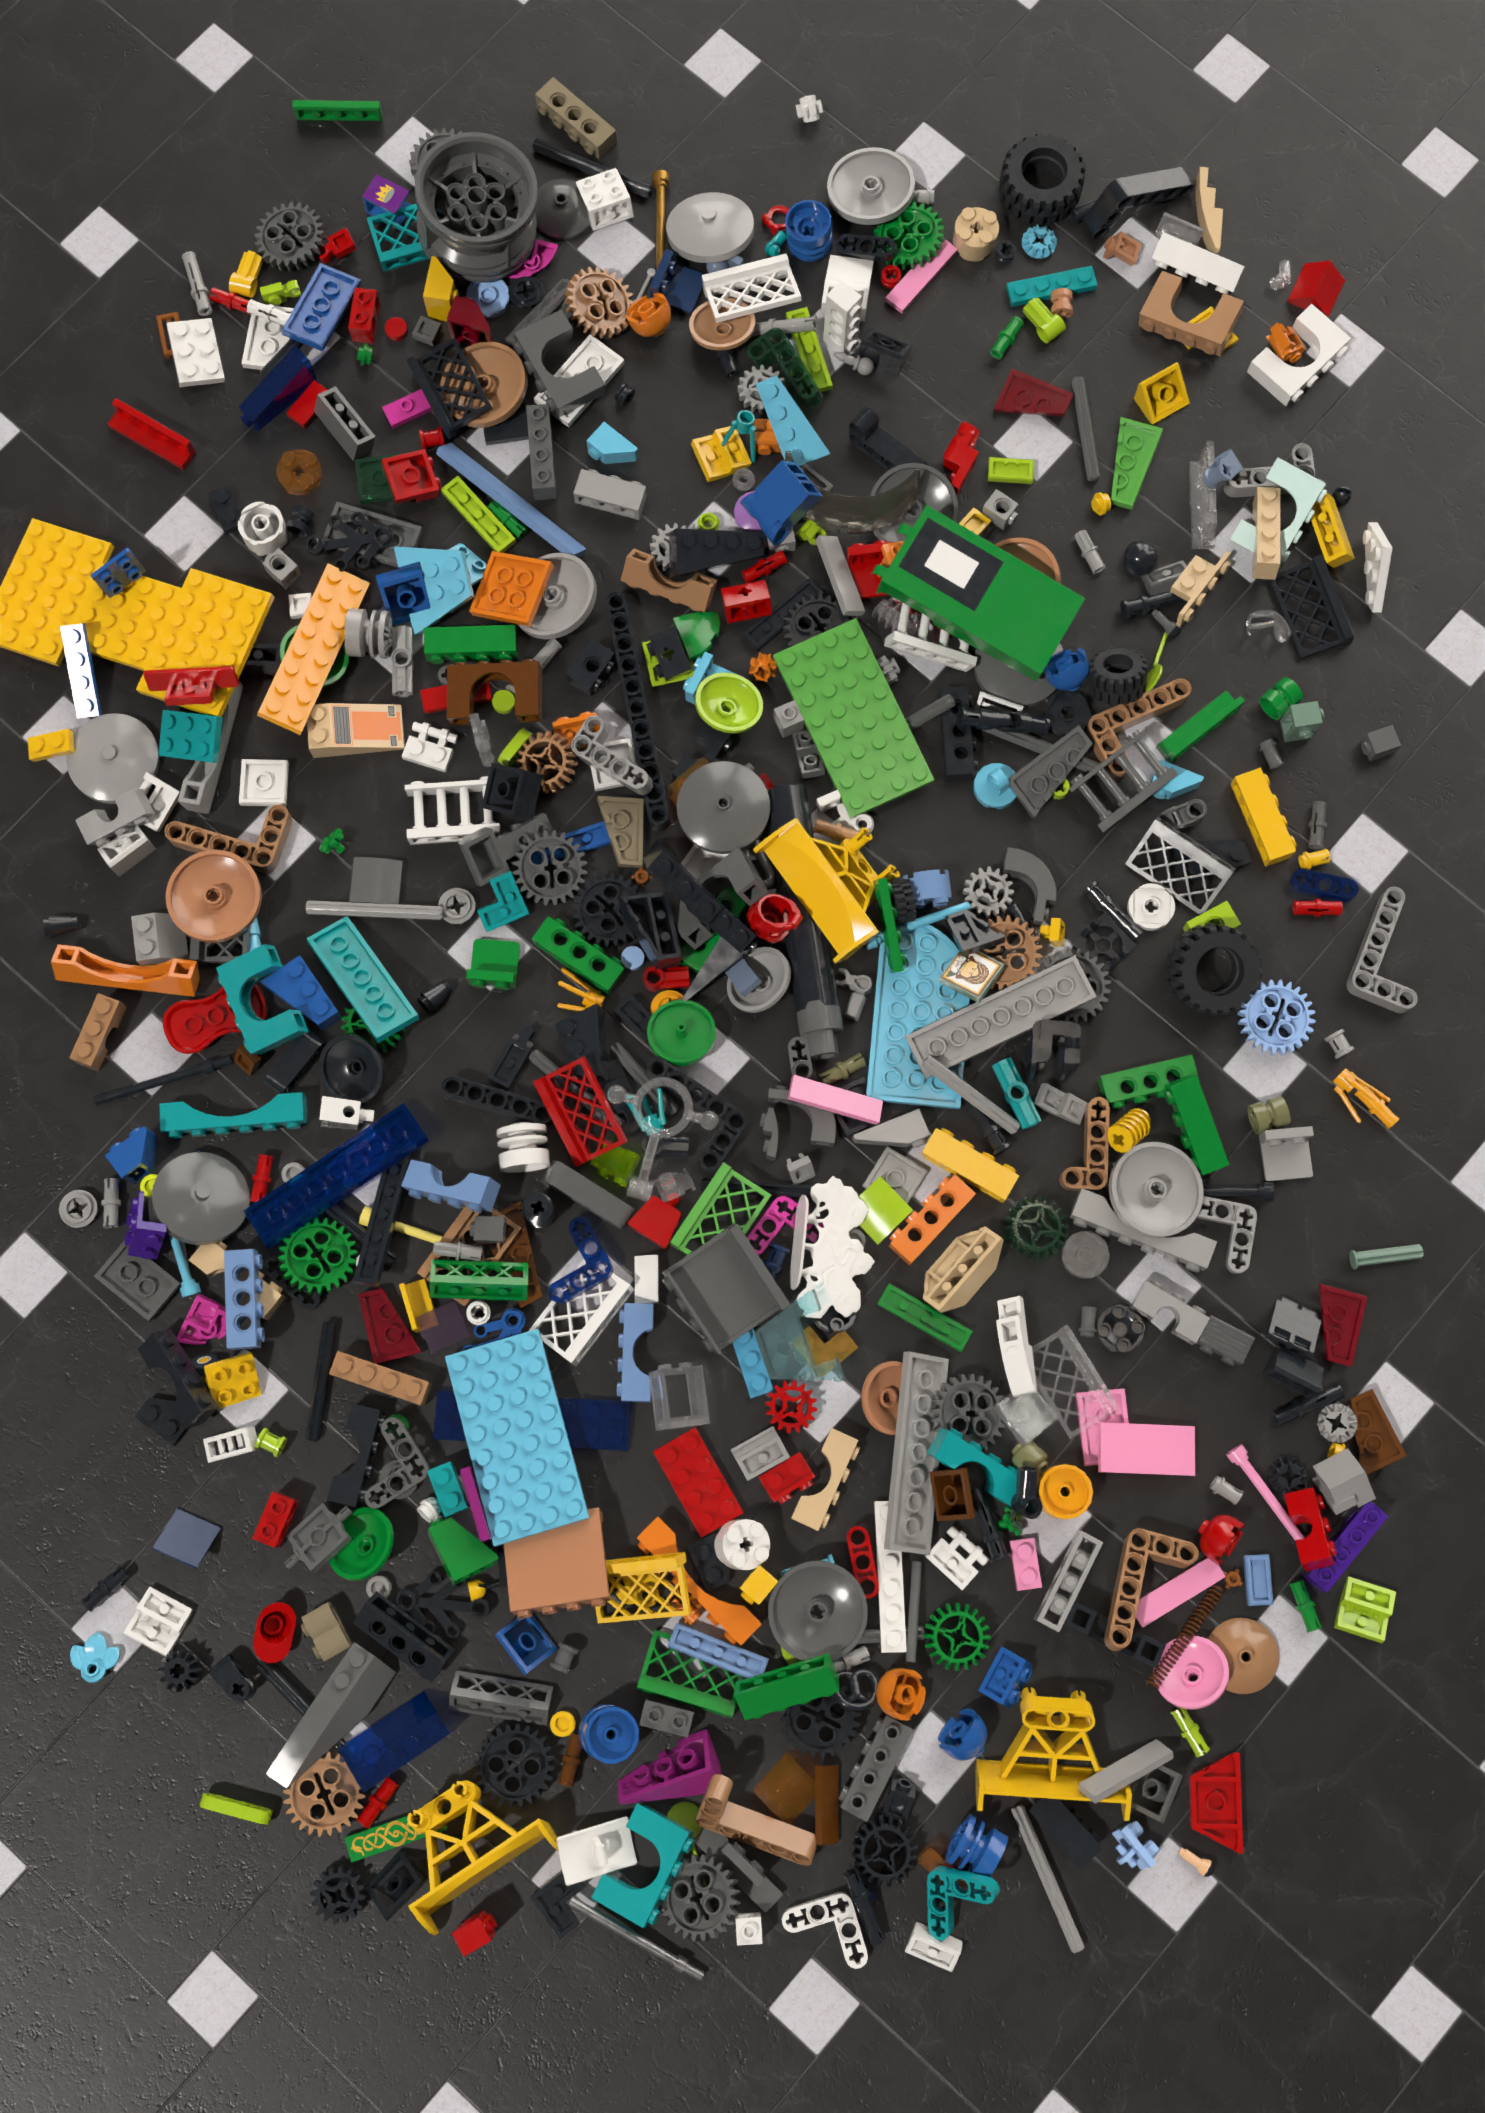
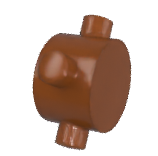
M640 867L635 875L632 876V880H635L641 888L652 879V875H648L643 867Z
M1235 1569L1234 1572H1223L1226 1576L1224 1581L1227 1589H1230L1231 1586H1242L1243 1582H1241L1238 1569Z

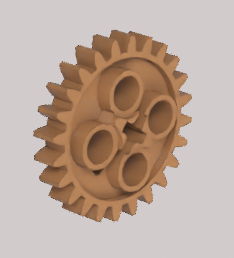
M599 266L594 271L591 267H588L586 271L581 269L578 274H574L567 284L568 288L564 293L567 298L564 300V303L569 306L566 312L573 313L570 320L577 319L576 327L584 326L583 333L591 330L592 337L599 333L601 339H603L605 334L611 338L614 333L618 336L629 325L626 315H629L627 310L634 303V301L630 300L633 293L626 292L629 285L622 286L623 278L615 279L616 272L609 275L607 268L601 272Z
M1007 915L1005 921L1000 916H997V923L988 919L989 928L998 934L1000 932L1005 935V942L997 945L993 950L984 949L979 952L988 955L1003 953L1004 948L1010 952L1022 948L1026 949L1023 953L1007 954V959L1002 956L991 957L1004 964V970L990 988L994 989L998 984L999 991L1005 988V985L1007 987L1028 978L1029 974H1036L1033 971L1034 967L1041 968V965L1036 961L1044 957L1038 954L1037 951L1042 950L1043 946L1036 945L1041 939L1039 936L1032 937L1036 930L1031 928L1027 931L1029 925L1027 922L1020 926V918L1018 917L1014 922H1012L1009 915ZM1014 934L1020 935V943L1016 946H1011L1009 943L1010 937ZM1017 957L1024 959V965L1020 969L1013 967V961Z
M327 1752L326 1758H319L291 1785V1789L283 1790V1793L290 1795L289 1799L283 1801V1804H291V1808L286 1811V1814H295L291 1821L292 1823L298 1820L301 1821L299 1830L308 1826V1835H311L314 1829H317L318 1837H321L323 1830L327 1829L328 1835L332 1836L334 1827L339 1832H342L341 1824L345 1823L350 1827L351 1823L348 1818L350 1816L358 1818L354 1810L355 1808H363L358 1803V1799L365 1798L366 1796L359 1793V1789L364 1788L365 1784H358L357 1782L362 1777V1774L354 1775L353 1772L357 1766L349 1768V1758L343 1763L340 1762L341 1754L339 1753L335 1759H331V1752ZM328 1769H335L338 1773V1779L333 1784H328L324 1780V1774ZM315 1773L319 1774L324 1788L331 1790L328 1798L334 1808V1815L330 1814L324 1798H318L321 1790L314 1777ZM307 1780L312 1781L315 1785L314 1792L309 1796L301 1792V1785ZM339 1792L346 1793L349 1799L347 1805L342 1808L334 1803V1797ZM315 1804H321L325 1808V1814L321 1819H315L311 1815V1808Z

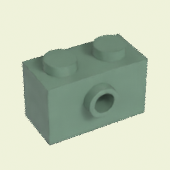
M1318 701L1290 705L1280 720L1285 742L1310 739L1314 736L1324 721V712L1322 708H1319Z

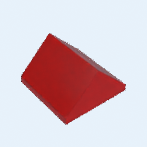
M1331 260L1305 263L1287 302L1303 309H1307L1313 304L1328 318L1345 279Z

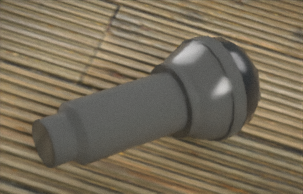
M1155 609L1151 613L1154 619L1164 627L1167 636L1175 638L1180 634L1181 627L1176 626V622L1170 621L1161 611Z

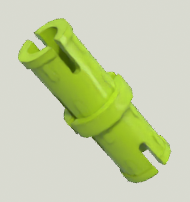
M1176 1707V1710H1171L1170 1713L1182 1730L1180 1734L1183 1738L1187 1739L1195 1756L1200 1757L1204 1755L1203 1752L1207 1753L1210 1751V1748L1199 1732L1200 1727L1197 1723L1194 1724L1188 1711L1180 1707Z

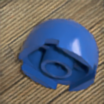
M1076 648L1077 652L1072 653L1070 649L1051 656L1043 672L1052 687L1063 691H1075L1081 687L1090 671L1089 661L1083 649Z
M970 1708L959 1711L961 1716L955 1721L951 1717L938 1735V1740L941 1742V1744H938L939 1747L948 1756L960 1761L980 1756L987 1742L988 1732L986 1725L981 1717Z

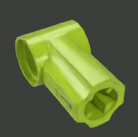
M1033 298L1023 308V313L1034 324L1038 336L1044 343H1049L1066 330L1062 318L1057 314H1052L1039 298Z

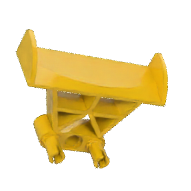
M795 818L765 838L753 850L755 853L764 851L837 951L838 955L833 959L836 964L848 959L879 933L865 913L867 907L876 901L873 881L887 878V883H891L900 874L899 871L892 873L897 868L889 865L881 874L877 875L859 849L872 839V834L866 836L870 832L868 829L862 827L851 839H845L839 845L811 838L798 819Z
M1028 1687L1021 1691L1020 1711L1024 1724L1001 1761L976 1759L977 1811L983 1810L984 1794L1091 1801L1079 1791L1078 1783L1105 1768H1100L1087 1734L1095 1725V1717L1092 1706L1086 1700V1695L1083 1691H1080V1696L1078 1695V1690L1072 1692L1070 1698L1037 1696L1035 1689L1032 1687L1030 1688L1031 1692H1029ZM1055 1712H1062L1059 1716L1053 1715ZM1044 1730L1064 1732L1055 1742H1052ZM1033 1734L1038 1741H1033L1029 1739ZM1082 1737L1084 1744L1076 1743ZM1019 1756L1049 1758L1048 1764L1016 1761ZM1057 1759L1091 1761L1093 1767L1057 1765ZM1130 1785L1099 1801L1121 1803L1124 1821L1130 1820L1132 1800Z
M466 1780L457 1781V1784H453L450 1789L420 1809L413 1810V1813L410 1812L407 1817L408 1824L416 1832L426 1835L430 1892L408 1906L420 1924L430 1934L435 1936L439 1933V1930L431 1914L544 1838L558 1851L557 1836L549 1822L538 1818L517 1832L478 1803L482 1797V1791L477 1784ZM446 1801H450L451 1810L444 1815L442 1813V1806ZM467 1811L462 1840L436 1832ZM480 1812L490 1821L475 1830L477 1814ZM497 1827L512 1835V1837L480 1858L472 1846L473 1843ZM437 1838L456 1843L438 1855ZM465 1850L471 1864L441 1884L439 1866Z

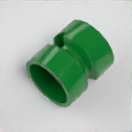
M1283 677L1273 686V689L1267 690L1260 696L1259 703L1269 717L1279 720L1284 716L1290 705H1296L1303 699V693L1293 680Z

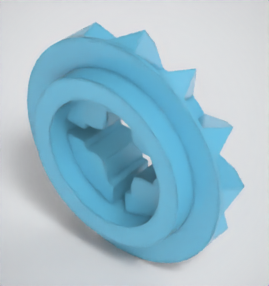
M1037 224L1033 228L1029 227L1022 237L1024 251L1033 258L1042 259L1050 256L1057 245L1054 230L1050 231L1047 225L1039 227ZM1036 237L1039 239L1044 238L1043 244L1040 242L1035 243Z

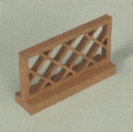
M465 1206L440 1242L457 1244L458 1241L462 1240V1244H466L465 1234L470 1231V1224L475 1222V1216H479L481 1213L473 1212ZM492 1208V1216L505 1217L500 1212ZM505 1217L507 1224L514 1231L506 1238V1244L502 1247L497 1243L498 1253L492 1258L485 1259L483 1245L494 1243H474L468 1245L482 1246V1259L480 1261L499 1262L522 1228ZM432 1251L417 1273L430 1282L431 1260H451L450 1256L435 1255ZM436 1268L435 1275H437L439 1270H444V1268ZM466 1269L467 1276H471L470 1269ZM488 1270L485 1274L488 1276L492 1270ZM453 1298L457 1302L462 1304L464 1307H466L471 1300Z

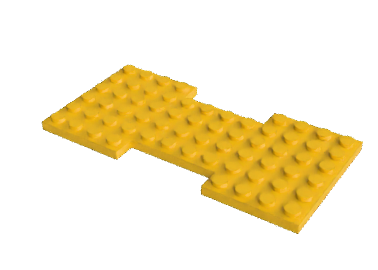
M32 518L0 586L1 648L60 667L65 656L60 626L85 623L90 652L93 655L142 671L233 666L239 679L275 598L272 593L191 568L182 588L141 575L138 580L131 582L123 588L119 594L109 598L92 579L91 574L108 562L114 546L110 542ZM142 675L136 690L141 694L165 701L166 691H149ZM235 687L216 688L212 704L181 705V707L205 715L222 717Z

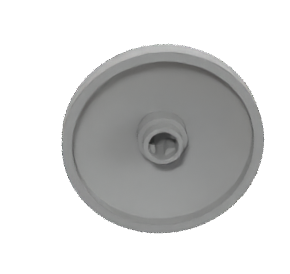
M875 147L859 149L842 157L832 168L827 181L828 198L833 209L848 221L862 225L885 223L899 216L910 205L915 192L914 173L910 164L896 152Z
M718 192L701 193L683 200L671 211L666 223L667 238L672 249L688 260L700 263L721 262L738 255L749 245L754 235V219L749 207L732 195Z
M552 553L538 558L551 561L554 567L532 626L517 624L525 633L532 637L555 639L565 636L577 629L587 619L594 607L597 595L594 575L581 559L567 553Z
M116 713L95 717L82 725L74 734L75 753L67 754L66 757L69 775L79 790L95 801L108 804H116L114 800L116 797L133 788L139 789L145 780L143 777L146 772L157 776L160 766L159 746L152 732L138 719Z
M1161 1142L1139 1144L1124 1153L1117 1160L1111 1171L1109 1196L1114 1211L1127 1227L1143 1236L1163 1238L1175 1235L1193 1223L1202 1207L1204 1191L1200 1173L1193 1161L1184 1152L1172 1145Z

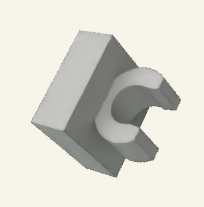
M800 1153L798 1154L800 1159L794 1162L790 1158L787 1159L786 1166L793 1184H799L816 1176L808 1155L804 1157Z

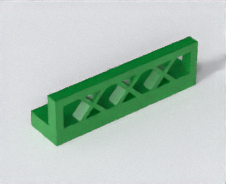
M1226 690L1157 744L1156 749L1172 764L1237 713L1245 700L1241 696L1235 700Z
M431 1260L429 1298L527 1301L528 1263ZM436 1268H444L450 1271L446 1275H435ZM464 1269H470L474 1273L471 1276H464L460 1272ZM495 1270L499 1274L495 1277H489L485 1272ZM512 1271H523V1278L512 1277L509 1273Z

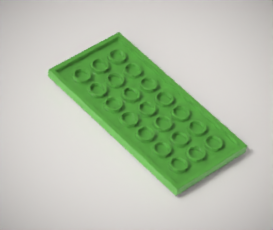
M856 618L773 655V659L791 697L795 700L804 718V724L836 790L841 795V801L850 820L934 782L931 771Z

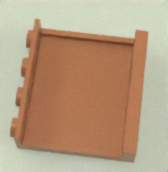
M599 1507L588 1509L589 1519L504 1544L509 1604L512 1614L518 1615V1618H529L535 1612L542 1611V1614L547 1615L557 1613V1609L567 1608V1611L581 1609V1605L591 1604L592 1607H600L606 1605V1601H612V1596L609 1593L602 1531L603 1514Z

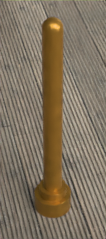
M656 170L652 173V184L656 189V270L665 251V189L669 185V173L665 170Z

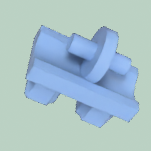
M1137 1821L1116 1828L1112 1835L1119 1842L1115 1847L1120 1853L1116 1859L1119 1865L1127 1862L1131 1868L1137 1865L1143 1870L1146 1867L1152 1868L1156 1863L1154 1858L1160 1849L1151 1840H1147L1143 1845L1139 1842L1137 1838L1144 1831Z

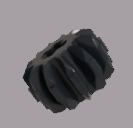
M181 1648L178 1649L177 1654L174 1651L168 1652L169 1659H161V1663L166 1667L159 1668L158 1672L165 1673V1676L160 1679L161 1683L169 1681L166 1689L171 1690L175 1686L176 1692H182L183 1687L186 1690H190L192 1688L191 1682L197 1683L199 1681V1678L194 1673L202 1672V1668H195V1664L199 1663L200 1659L191 1660L194 1652L188 1651L185 1655L184 1649ZM176 1667H184V1673H176Z

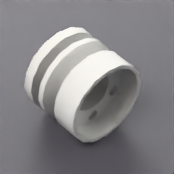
M523 1122L497 1129V1137L502 1138V1140L497 1142L498 1147L509 1149V1151L499 1154L501 1172H530L550 1166L549 1150L537 1147L548 1141L546 1136H542V1134L547 1132L546 1125Z

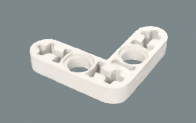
M837 1892L789 1907L783 1912L782 1925L791 1933L834 1921L847 1964L852 1968L858 1969L867 1963V1950L853 1902L847 1893ZM838 1898L848 1901L849 1904L845 1905V1911H840V1908L832 1909L834 1915L829 1916L826 1901H830V1906L836 1905ZM814 1905H820L824 1908L825 1913L821 1919L811 1917L810 1910ZM806 1908V1916L809 1923L805 1924L804 1918L797 1920V1926L794 1927L791 1923H786L790 1913H794L795 1917L803 1915L801 1909ZM852 1923L855 1925L856 1933L854 1936L845 1937L842 1934L841 1930L844 1924ZM860 1939V1943H855L857 1951L859 1953L863 1952L859 1962L849 1958V1956L853 1955L851 1945L845 1947V1943H853Z

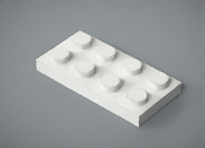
M590 334L554 376L570 378L595 366L606 386L625 364V359ZM539 392L534 397L535 403L538 405L546 404L547 397L544 392ZM592 401L559 418L555 411H550V414L567 427H570Z

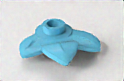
M99 1632L91 1635L84 1647L73 1645L70 1651L72 1665L81 1670L82 1678L89 1683L99 1682L105 1676L106 1670L117 1664L120 1656V1648H107L106 1640ZM92 1666H96V1671L90 1674L89 1669Z

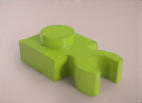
M297 280L289 281L285 285L278 282L260 287L265 305L272 304L277 306L287 301V297H298L301 295Z

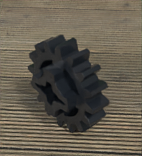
M341 1865L338 1868V1872H336L332 1866L328 1870L329 1875L324 1871L320 1874L322 1881H314L313 1885L317 1887V1890L311 1891L310 1895L316 1897V1900L311 1903V1906L318 1905L319 1909L315 1914L320 1915L324 1913V1922L331 1917L335 1925L338 1923L339 1918L342 1919L343 1923H347L349 1921L348 1915L352 1918L358 1915L355 1908L361 1910L364 1907L360 1900L367 1897V1894L361 1893L366 1884L358 1883L361 1875L359 1874L354 1877L352 1875L353 1868L344 1872V1865ZM333 1878H341L339 1883L336 1884L327 1882ZM350 1883L354 1888L355 1895L351 1893ZM338 1889L342 1891V1898L339 1900L335 1899L336 1893H334ZM322 1895L326 1896V1900H327V1903H328L327 1906L325 1905V1903H324V1901H323V1896H322ZM340 1906L350 1907L346 1911L336 1912Z

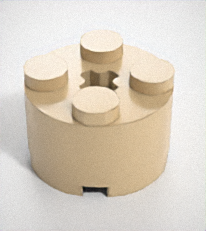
M967 207L962 210L955 223L953 245L958 248V252L963 259L981 261L984 257L993 253L999 232L996 214L993 211L979 207Z

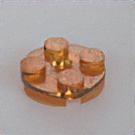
M298 449L284 452L276 468L280 484L291 494H307L310 492V489L315 486L317 487L322 480V467L316 455L306 450ZM298 468H302V470H304L305 473H301L300 476H296V473L294 471Z

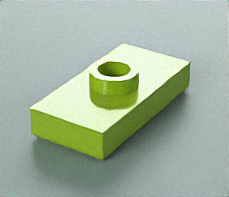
M989 457L988 481L1033 483L1034 460Z

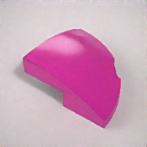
M539 239L535 240L534 247L527 260L516 271L505 276V278L531 277L532 274L546 268L555 256L558 245Z
M198 1293L176 1337L181 1343L200 1345L206 1344L207 1340L217 1336L218 1339L226 1335V1307Z

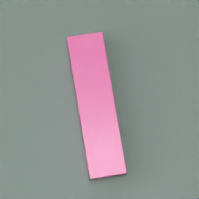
M945 239L941 243L942 250H937V257L930 255L931 262L922 261L923 267L916 263L914 269H911L886 296L885 302L903 314L957 254L958 248Z
M793 1075L791 1078L788 1094L789 1100L875 1125L880 1122L882 1100Z
M1208 1558L1203 1559L1139 1598L1136 1613L1137 1622L1143 1628L1226 1576L1217 1564Z

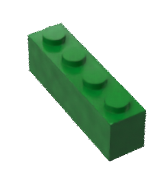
M492 625L424 628V654L426 660L433 664H442L444 661L457 663L469 660L489 662L490 660L512 661V659H518L516 626Z
M1188 1075L1165 1084L1167 1090L1164 1092L1166 1101L1169 1105L1172 1104L1175 1112L1172 1114L1176 1126L1181 1128L1183 1134L1180 1136L1184 1148L1189 1150L1190 1159L1197 1167L1199 1173L1205 1175L1228 1166L1229 1162L1198 1077Z
M827 1653L735 1682L734 1696L745 1720L751 1718L758 1719L774 1711L780 1712L797 1704L809 1703L813 1699L832 1696L834 1693L839 1692V1676L830 1654Z

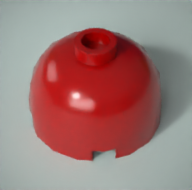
M1229 1515L1215 1516L1210 1522L1205 1520L1198 1531L1202 1534L1199 1543L1204 1555L1218 1566L1222 1565L1225 1562L1221 1559L1224 1554L1229 1556L1243 1534L1239 1529L1245 1528V1524Z

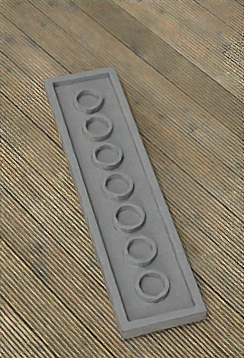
M1074 955L982 999L980 1003L976 1002L905 1036V1039L925 1080L933 1077V1075L922 1067V1063L929 1056H932L946 1068L950 1069L1033 1029L1034 1023L1038 1020H1052L1096 999L1097 996L1078 959Z
M904 1352L884 1549L930 1555L935 1504L929 1472L938 1470L939 1461L926 1454L938 1432H933L937 1423L930 1422V1419L936 1417V1414L929 1412V1409L936 1408V1405L931 1402L932 1399H939L935 1391H944L942 1383L947 1382L949 1359L914 1352Z

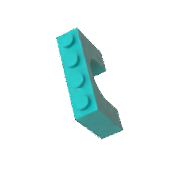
M263 944L216 968L219 974V983L226 991L227 1003L233 1009L236 1017L235 1023L243 1034L244 1046L250 1054L262 1055L309 1032L300 1010L289 1009L264 1021L252 1009L250 995L255 983L260 978L283 967L273 945Z
M637 1803L626 1827L650 1840L655 1845L660 1856L659 1873L656 1879L643 1889L632 1887L611 1874H602L591 1898L638 1926L647 1928L650 1925H654L660 1915L658 1908L662 1900L666 1901L670 1895L672 1887L669 1885L673 1877H677L682 1870L683 1863L681 1860L684 1854H688L693 1847L695 1839L692 1837L695 1832L644 1803Z

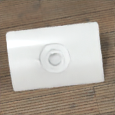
M627 1816L557 1838L561 1869L567 1886L636 1865L637 1859L631 1832L626 1827L629 1821Z

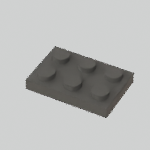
M124 1241L94 1276L149 1322L154 1319L181 1286L178 1280L152 1259L128 1256V1246L124 1245Z

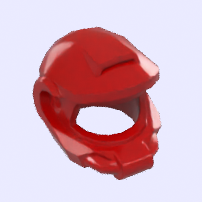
M769 894L761 897L750 906L747 912L749 928L758 937L771 943L782 941L787 936L789 930L796 929L803 919L801 911L792 900L778 894Z

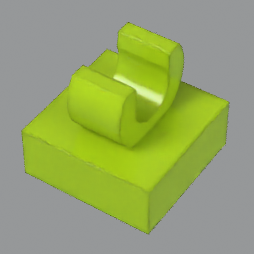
M819 517L809 518L795 535L800 541L808 540L811 545H817L815 534L818 533V535L826 536L825 530L821 528L824 522Z

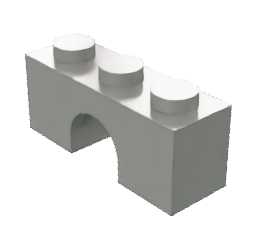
M133 788L116 797L114 800L118 806V815L113 821L108 818L105 810L97 809L77 818L75 821L87 845L104 846L110 842V838L113 836L125 835L130 832V827L134 825L141 826L149 822V817L155 815V812L144 790Z
M1151 1280L1150 1283L1148 1281L1142 1283L1130 1308L1148 1320L1153 1319L1161 1308L1170 1310L1176 1319L1171 1333L1191 1345L1197 1343L1210 1319L1205 1315L1206 1311L1196 1305L1190 1307L1184 1303V1298L1175 1293L1171 1295L1163 1291L1164 1287Z

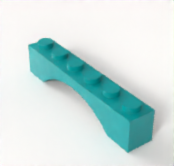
M302 1092L278 1094L261 1108L247 1114L232 1117L205 1114L193 1109L184 1102L160 1103V1132L172 1139L182 1138L183 1134L191 1133L194 1137L206 1136V1132L226 1135L230 1134V1130H239L240 1133L254 1132L255 1128H263V1131H275L280 1126H287V1129H299L301 1125L308 1124L307 1098Z

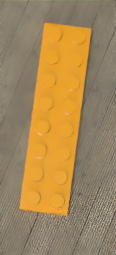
M327 564L257 716L301 735L344 642L347 612L349 608L359 609L369 587V582L345 571L340 572L339 568Z

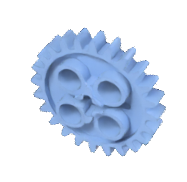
M1269 980L1267 987L1261 982L1258 985L1259 990L1257 989L1256 993L1251 992L1252 995H1249L1252 999L1247 1004L1241 1003L1242 1008L1245 1010H1240L1237 1015L1243 1017L1237 1023L1238 1025H1245V1028L1240 1033H1248L1249 1036L1246 1038V1042L1252 1039L1255 1041L1252 1048H1256L1258 1045L1262 1046L1261 1053H1264L1267 1049H1270L1271 1056L1277 1050L1280 1056L1285 1054L1286 1049L1289 1053H1292L1294 1046L1298 1049L1302 1047L1301 1041L1306 1042L1309 1040L1306 1034H1311L1314 1031L1308 1026L1316 1022V1020L1309 1018L1315 1013L1314 1010H1308L1312 1001H1304L1307 994L1299 995L1300 987L1292 990V982L1283 986L1282 980H1279L1276 985H1274L1273 980ZM1264 999H1272L1274 1007H1268ZM1281 999H1284V1005L1278 1014L1279 1021L1273 1027L1272 1036H1269V1029L1275 1020L1274 1014L1280 1007ZM1287 1007L1294 1008L1296 1016L1289 1015L1286 1010ZM1257 1019H1262L1266 1023L1265 1029L1258 1027ZM1278 1029H1286L1288 1032V1037H1282L1279 1034Z

